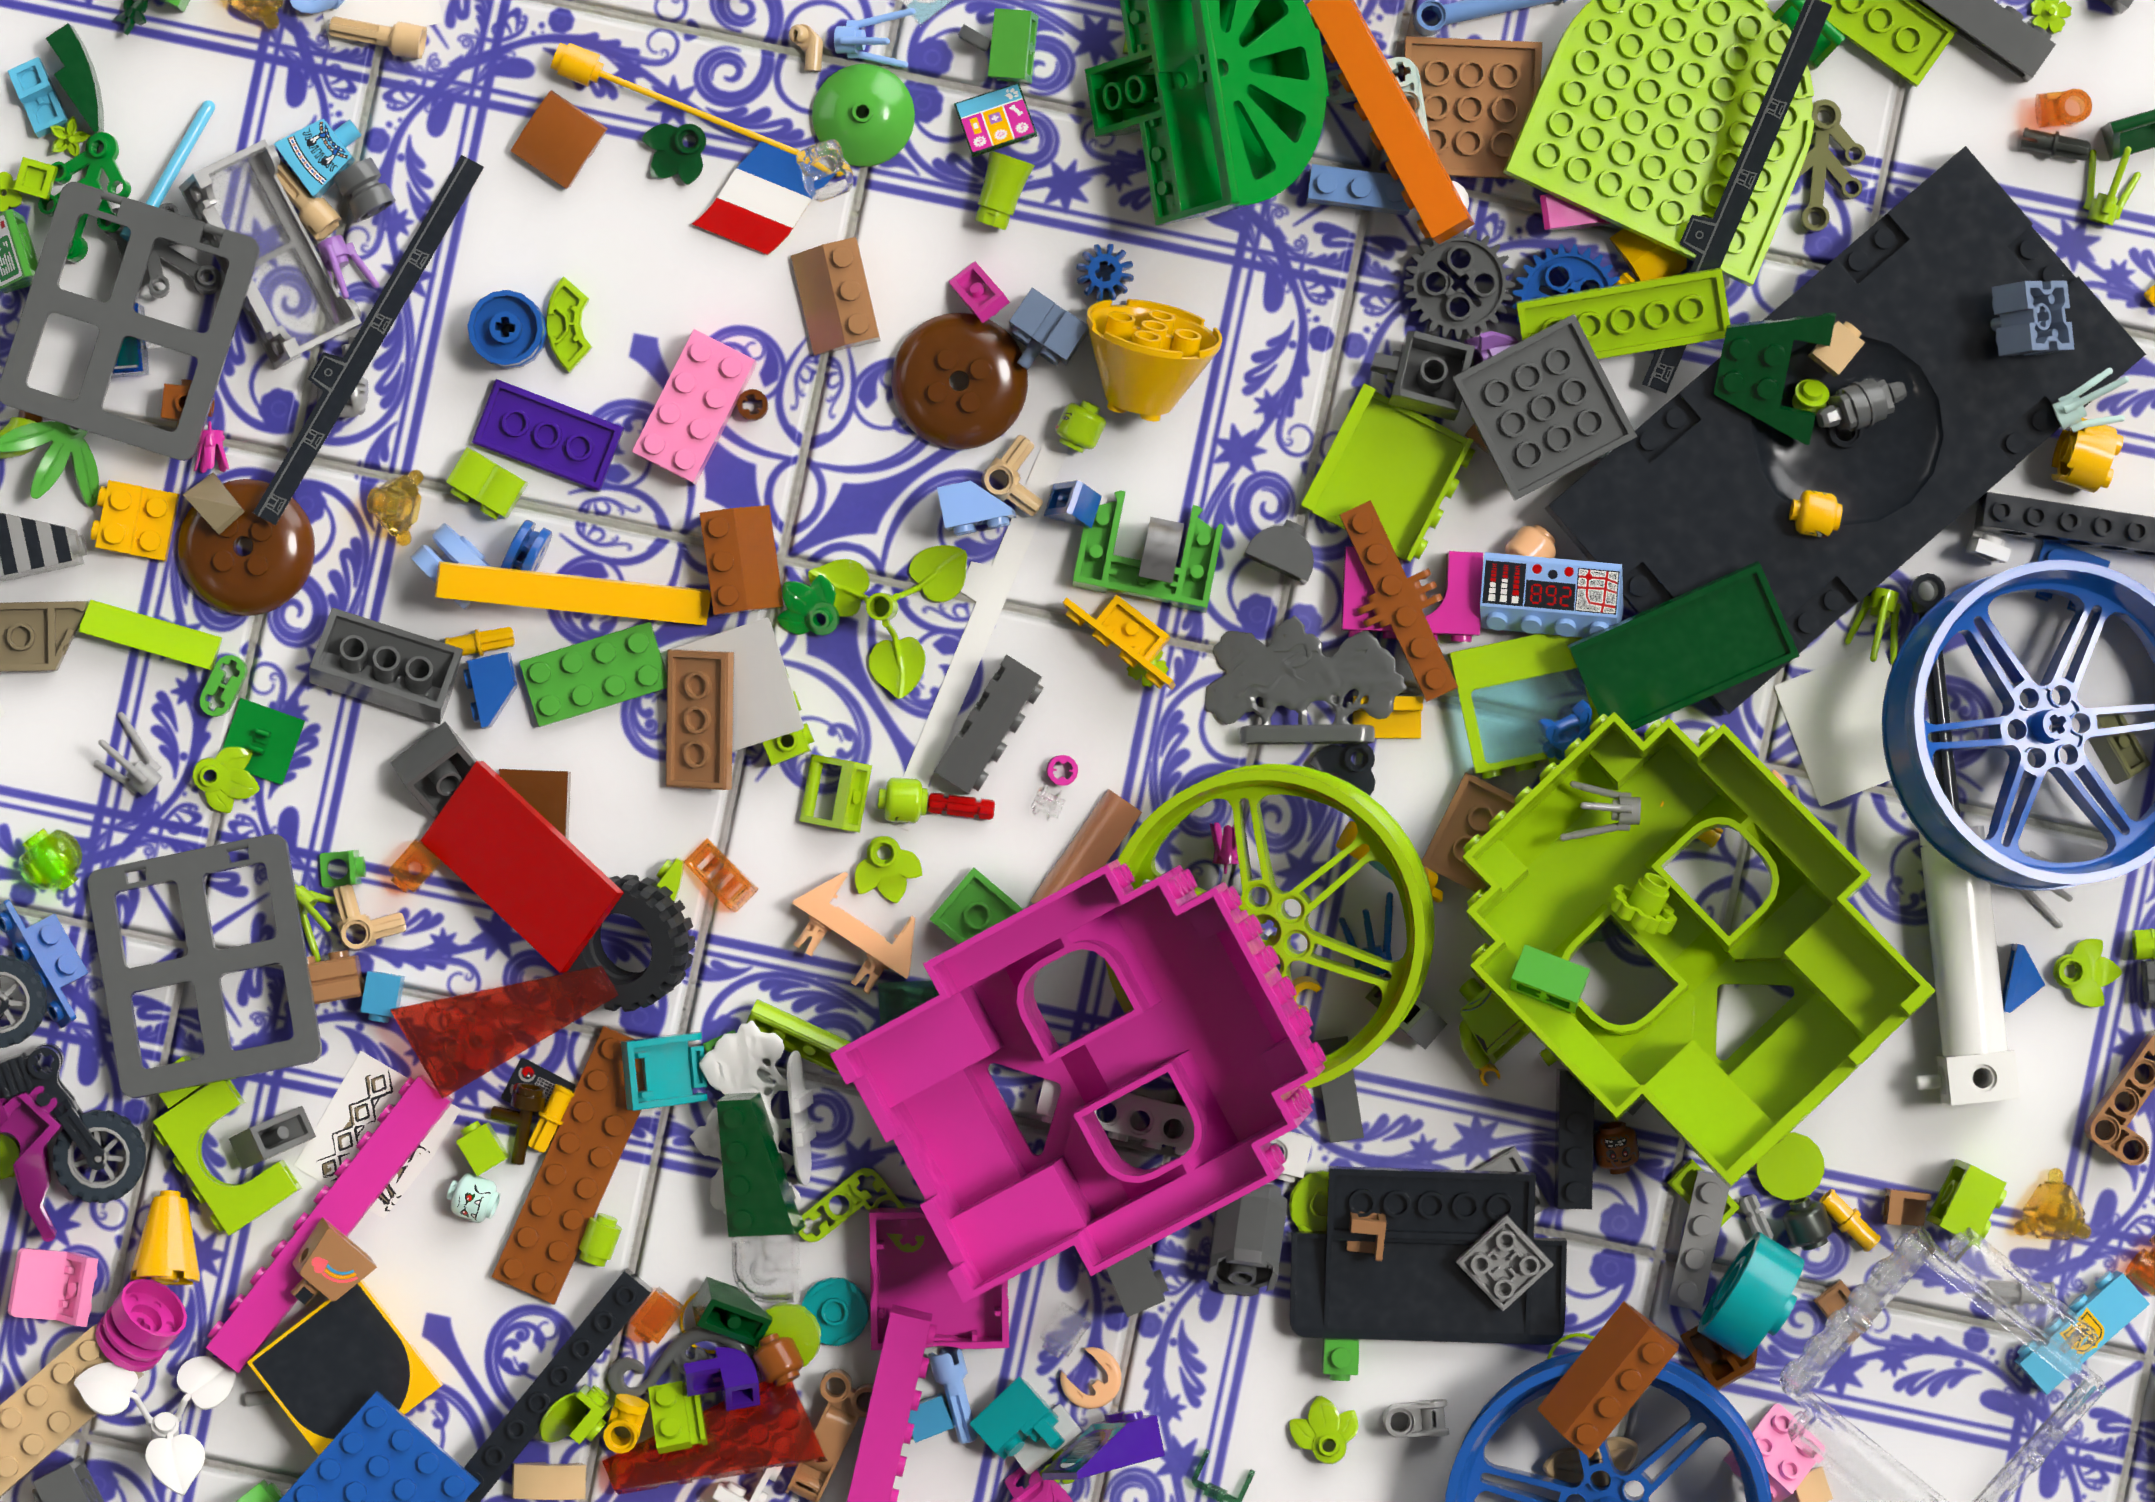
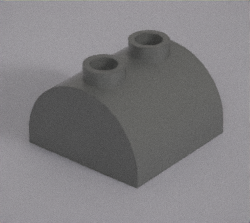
M1286 520L1283 526L1269 527L1259 532L1250 541L1243 554L1244 557L1303 584L1308 582L1314 564L1312 548L1302 535L1305 528L1290 520Z

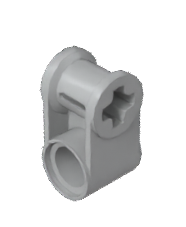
M1431 1399L1390 1405L1382 1414L1383 1427L1391 1435L1398 1438L1449 1435V1429L1445 1427L1444 1414L1447 1400ZM1397 1412H1404L1407 1415V1424L1402 1429H1393L1390 1425L1392 1415Z

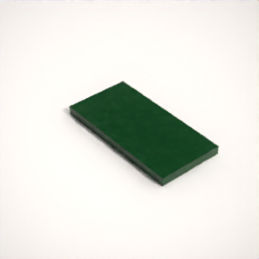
M1759 561L1567 645L1598 716L1600 717L1602 714H1605L1609 717L1615 712L1632 730L1800 656Z

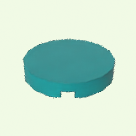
M830 1277L818 1281L807 1291L802 1302V1306L807 1308L816 1317L821 1327V1343L826 1345L841 1346L854 1341L863 1332L869 1320V1304L865 1293L856 1283L845 1278Z

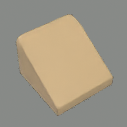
M1822 1466L1811 1469L1794 1491L1797 1502H1828L1833 1499Z

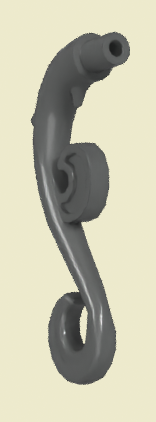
M696 1326L680 1334L668 1345L646 1380L638 1387L627 1386L624 1382V1374L631 1369L644 1374L646 1368L640 1361L630 1357L620 1358L613 1363L609 1370L608 1382L616 1395L629 1394L639 1397L648 1392V1387L656 1384L673 1361L678 1371L684 1375V1363L709 1359L708 1353L699 1347L695 1348L694 1358H689L686 1355V1350L690 1346L702 1341H717L729 1348L744 1352L753 1361L757 1373L758 1369L753 1360L755 1352L749 1344Z

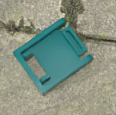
M702 1032L621 1041L627 1110L635 1111L708 1100L707 1093L693 1094L692 1088L707 1087V1079L699 1067L700 1061L705 1056L704 1046H688V1041L701 1040ZM642 1058L644 1090L638 1091L635 1067V1059Z

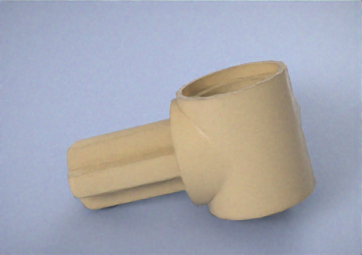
M1018 435L1002 458L995 457L989 467L983 472L981 483L987 492L1002 502L1007 499L1029 516H1034L1041 508L1043 501L1019 483L1021 477L1017 472L1034 449V444L1025 436ZM995 470L1002 471L1007 478L1005 487L1000 490L994 489L989 482V477Z
M343 885L333 890L341 921L336 922L340 941L348 950L359 951L375 946L377 939L406 931V923L402 913L398 912L370 920L366 914H360L352 885ZM360 926L365 932V940L360 944L349 942L346 937V931L349 927Z

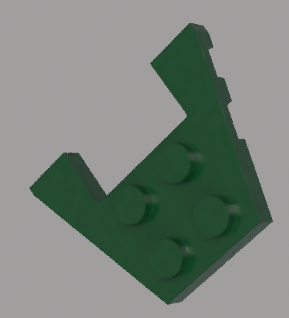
M1829 312L1817 316L1806 317L1805 315L1796 316L1792 319L1763 320L1727 325L1714 395L1804 445H1810L1816 412L1781 406L1793 341L1800 340L1830 346L1837 313Z

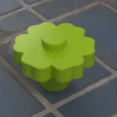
M1646 873L1643 878L1638 879L1635 886L1630 885L1627 887L1618 884L1613 888L1608 898V901L1612 904L1611 910L1621 919L1630 921L1636 928L1655 934L1657 931L1667 935L1668 932L1672 931L1677 921V917L1673 915L1675 910L1666 902L1670 895L1668 892L1670 884L1667 880L1654 873Z

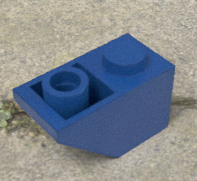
M509 652L468 660L469 668L463 669L467 689L473 688L476 702L470 703L472 716L475 723L480 722L481 728L493 726L518 687L512 656Z

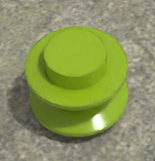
M1803 380L1796 386L1792 405L1796 409L1817 413L1820 409L1826 407L1829 399V390L1818 380Z

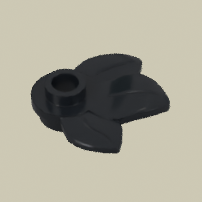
M1348 744L1345 747L1329 745L1317 752L1311 760V765L1316 769L1351 783L1369 796L1374 791L1375 778L1371 769L1375 762V755L1368 744ZM1354 752L1363 754L1364 761L1361 765L1352 763L1351 756Z

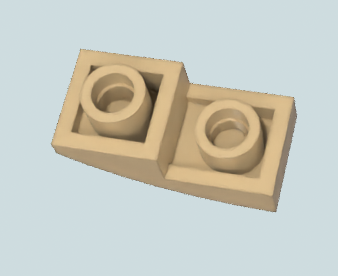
M512 1463L511 1497L513 1499H585L586 1465L583 1463Z

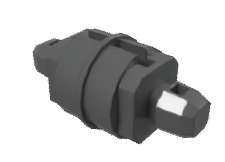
M1872 378L1861 382H1852L1849 386L1837 390L1835 395L1829 397V405L1816 413L1818 425L1823 428L1836 426L1839 430L1848 429L1850 431L1863 427L1869 428L1874 423L1886 419L1888 414L1894 412V404L1907 396L1905 385L1902 382L1887 384L1884 379L1874 380Z

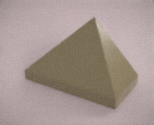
M215 473L210 474L183 494L218 534H221L245 512Z

